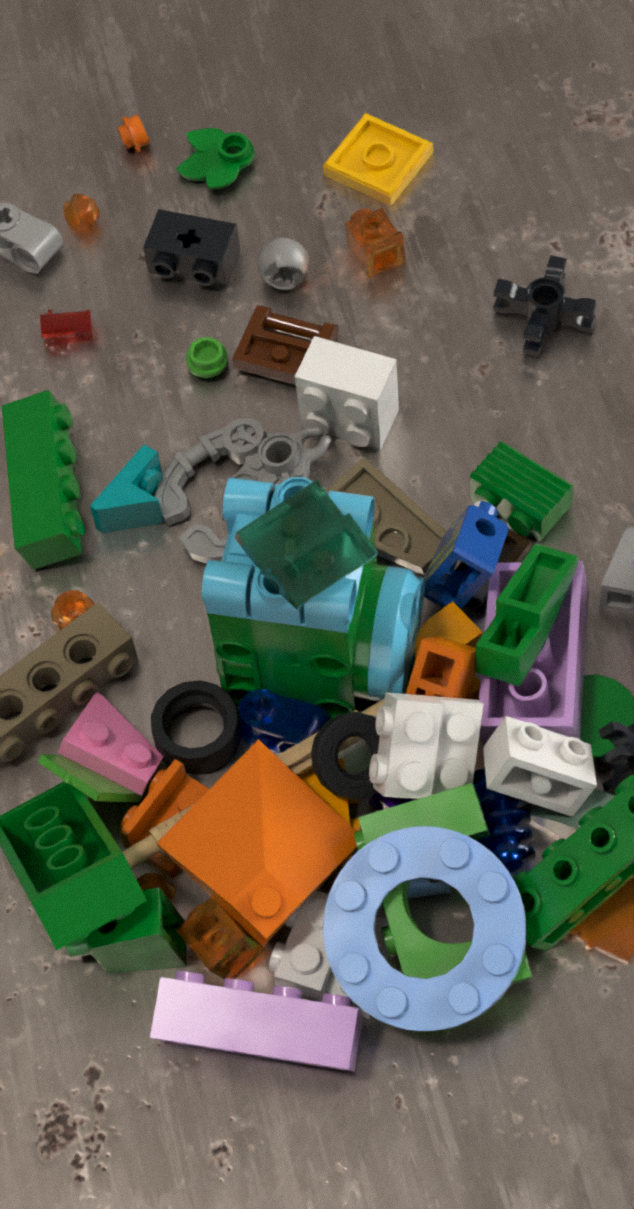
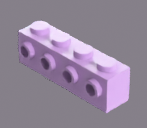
M178 970L176 971L175 979L160 977L150 1038L355 1072L364 1012L359 1008L352 1007V1000L349 997L323 993L322 1002L302 999L303 990L283 986H274L272 994L253 992V982L225 978L223 987L205 984L206 975Z

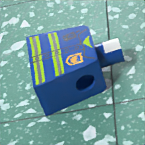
M477 501L473 505H468L447 530L424 576V597L442 608L453 601L462 609L493 575L509 528L505 522L497 518V509L492 504L485 501ZM457 560L466 564L465 569L461 571L454 570Z

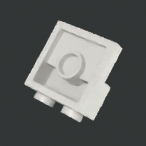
M386 692L384 706H380L376 714V732L380 735L378 753L373 754L369 766V777L371 783H374L373 788L384 797L420 799L473 783L484 703L474 699Z
M316 891L287 921L286 926L292 928L286 944L276 943L269 962V970L275 972L274 980L276 986L303 990V999L322 1002L323 993L349 997L339 985L327 959L323 937V919L329 894ZM377 916L375 936L378 948L390 964L392 956L388 954L381 927L388 926L389 923L387 919ZM352 1001V1007H356L362 1010ZM362 1010L364 1012L363 1018L370 1019L371 1015Z

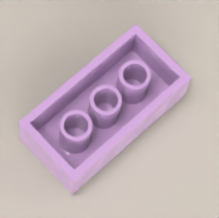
M578 561L557 618L522 684L517 686L481 674L479 701L484 703L479 735L483 747L505 716L523 722H531L541 728L580 740L589 596L583 561ZM522 562L497 563L493 575L489 578L485 630L496 616L497 598Z

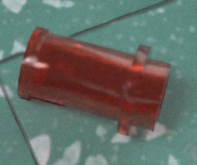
M48 309V314H40L42 339H50L51 343H55V338L92 337L90 310L53 313L52 309Z

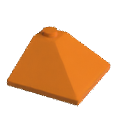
M258 739L156 845L264 947L357 849L354 832L357 831Z

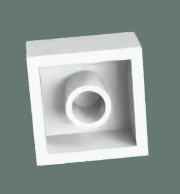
M314 336L295 375L300 427L321 426L324 429L323 435L327 434L347 440L352 445L358 447L368 446L381 450L399 411L396 359Z

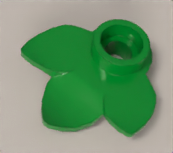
M218 128L190 131L186 136L195 153L177 167V173L190 181L200 182L206 180L209 190L227 187L237 179L241 169L246 168L252 163L255 156L254 146L245 135L237 132L226 134Z

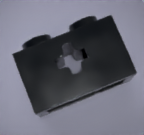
M158 209L143 246L148 273L156 274L162 278L193 281L203 286L213 285L226 288L240 252L237 224Z

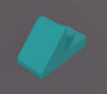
M143 444L90 505L96 530L101 533H109L158 525L164 521L160 502L151 495L157 490L163 475L157 451Z

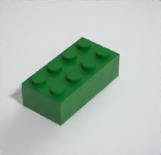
M62 782L0 815V846L56 951L66 945H74L83 941L92 931L112 920H120L127 917L137 906L147 901L118 844L85 794L72 785Z

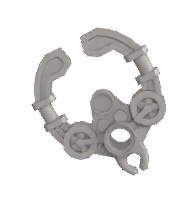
M241 417L233 420L225 428L200 436L198 438L199 443L182 453L179 450L173 454L174 459L165 469L155 497L160 502L163 519L170 526L185 520L190 515V501L182 488L188 478L196 474L193 466L207 457H210L215 462L220 459V456L228 454L231 460L237 464H243L240 470L231 478L274 483V486L292 477L309 479L311 463L319 459L326 452L332 439L328 435H323L324 429L321 426L307 427L290 436L286 433L265 432L261 423L254 418ZM322 436L317 447L310 449L304 447V442L307 438ZM199 523L192 525L179 538L193 560L207 563L208 560L222 561L227 539L219 540L210 527Z

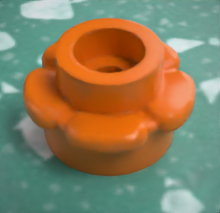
M137 114L129 118L124 116L122 117L123 125L117 127L121 140L127 150L134 147L137 153H141L140 148L150 144L145 128Z

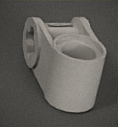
M0 202V256L17 264L26 272L31 274L39 273L63 245L62 235L49 222L38 219L10 203Z

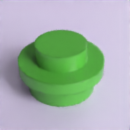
M202 337L191 344L186 354V364L189 371L197 377H215L227 367L228 353L218 340L211 337Z

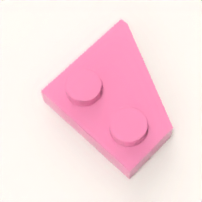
M98 692L94 694L66 734L58 750V753L141 796L156 774L163 759L161 753Z

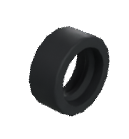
M201 680L180 683L168 689L157 700L151 714V732L155 747L163 756L162 760L168 765L175 759L184 764L185 771L188 774L210 773L224 766L235 755L241 741L238 708L231 695L217 684ZM205 707L213 709L221 715L224 726L222 733L214 742L203 747L187 748L177 745L169 735L170 722L179 713L189 708Z

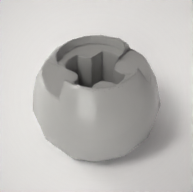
M280 237L273 239L263 247L258 256L257 266L261 278L269 286L280 290H289L303 282L309 272L310 261L306 249L298 241Z

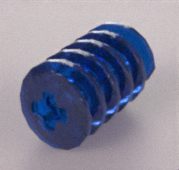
M485 768L475 770L473 785L476 788L490 836L476 841L489 849L502 862L508 872L512 874L520 869L524 863L535 859L537 855L533 847L526 845L534 838L532 830L524 827L530 823L531 815L528 811L521 810L529 802L487 789Z

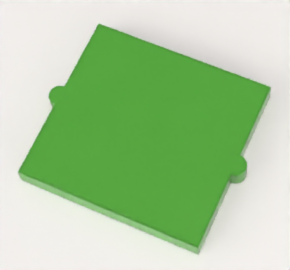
M41 754L38 760L39 764L62 778L63 782L72 785L94 801L140 802L142 798L141 795L62 755Z

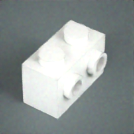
M505 716L483 747L487 789L573 817L597 786L591 744L582 742L575 737H567L541 728L534 723L523 722Z

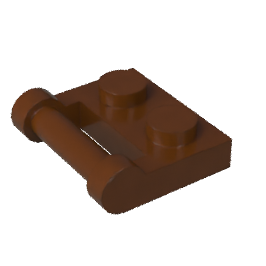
M258 305L232 358L233 367L241 371L295 384V375L311 342L267 330L271 329L309 340L316 336L336 342L339 327L327 322L322 326L272 313L271 308Z

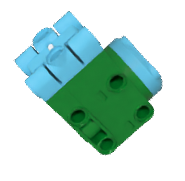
M292 477L274 486V483L239 478L228 479L223 498V519L226 520L228 537L222 561L208 560L206 564L201 595L202 602L206 606L214 645L216 670L219 674L221 688L231 695L236 706L312 715L331 720L339 714L351 713L356 710L358 699L379 702L385 698L386 692L406 694L415 664L414 648L417 633L420 630L425 594V577L416 576L411 569L377 564L374 531V496L329 491L327 496L326 490L318 489L315 483L304 477Z

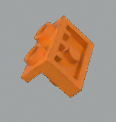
M175 759L167 770L162 769L154 776L149 786V793L141 804L131 807L125 814L120 827L125 850L150 836V829L195 804L210 788L186 775L184 764ZM160 852L144 861L171 879L180 869L166 854L163 856Z

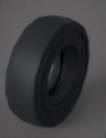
M360 712L339 714L326 722L314 737L311 749L313 771L321 785L334 795L349 799L371 797L378 792L373 788L374 783L370 781L369 766L360 774H348L341 768L337 757L340 745L350 737H360L365 740L371 748L372 756L378 753L380 735L376 732L375 716Z

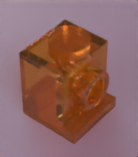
M368 208L360 209L351 216L350 221L345 222L347 245L367 278L405 263L404 236L401 231L397 232L383 208L373 212ZM387 249V251L382 252V253L377 254V255L374 256V254L379 253V252L384 251V250Z
M211 897L205 903L196 906L188 915L187 921L177 930L208 970L224 980L225 978L236 979L265 950V947L256 941Z

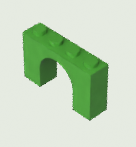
M473 783L360 816L358 819L362 830L354 832L358 851L382 835L399 829L417 826L446 828L462 833L474 840L490 836ZM411 881L404 882L387 894L380 906H384L389 923L388 926L381 927L389 956L398 954L402 972L406 976L429 979L447 974L463 961L472 945V940L464 943L449 944L427 937L417 927L410 913L408 891ZM525 951L517 975L511 985L533 979Z

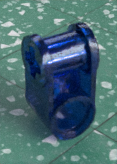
M263 689L253 690L244 695L239 706L242 738L250 745H253L259 739L270 751L279 754L319 732L322 726L332 719L327 711L317 705L299 702ZM253 729L257 730V735L253 733Z

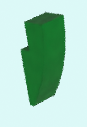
M538 544L532 547L497 598L496 616L476 644V673L517 686L522 684L557 618L578 565V556Z

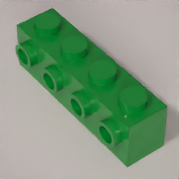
M49 390L2 405L14 549L33 570L81 555L80 536L84 535L85 528L83 520L77 511L76 500L80 499L81 492L78 481L73 475L72 464L77 462V456L69 438V429L73 427V420L67 405L64 403L60 404Z
M634 774L627 777L617 786L615 790L616 796L605 806H597L583 815L578 822L579 828L566 840L562 838L550 844L541 855L543 860L533 869L522 871L513 877L523 901L526 919V941L531 947L549 951L634 877Z

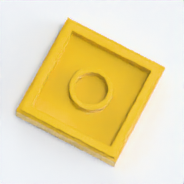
M365 113L323 164V175L392 206L433 154V143Z

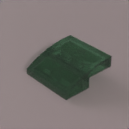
M317 480L238 530L234 537L265 578L295 609H298L378 555V551L350 513L343 516Z

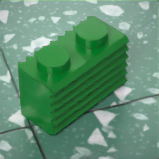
M499 441L497 446L493 447L491 453H488L486 459H483L481 464L477 465L475 471H472L469 477V496L473 503L485 501L492 504L497 509L498 515L501 518H505L509 526L516 533L522 536H534L537 541H541L572 506L574 485L502 441Z

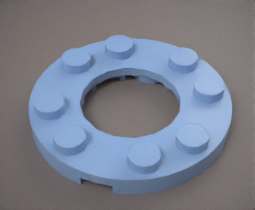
M417 826L392 831L376 838L361 848L346 863L334 881L328 895L323 919V937L327 959L332 972L344 992L357 1006L374 1018L391 1026L413 1031H437L458 1027L474 1020L489 1010L505 994L516 977L523 959L526 945V919L523 901L516 883L502 862L489 849L471 837L457 831L440 827ZM419 878L441 880L457 889L469 904L474 921L472 945L463 961L447 974L429 979L409 977L391 967L379 951L375 936L377 911L387 894L400 884Z

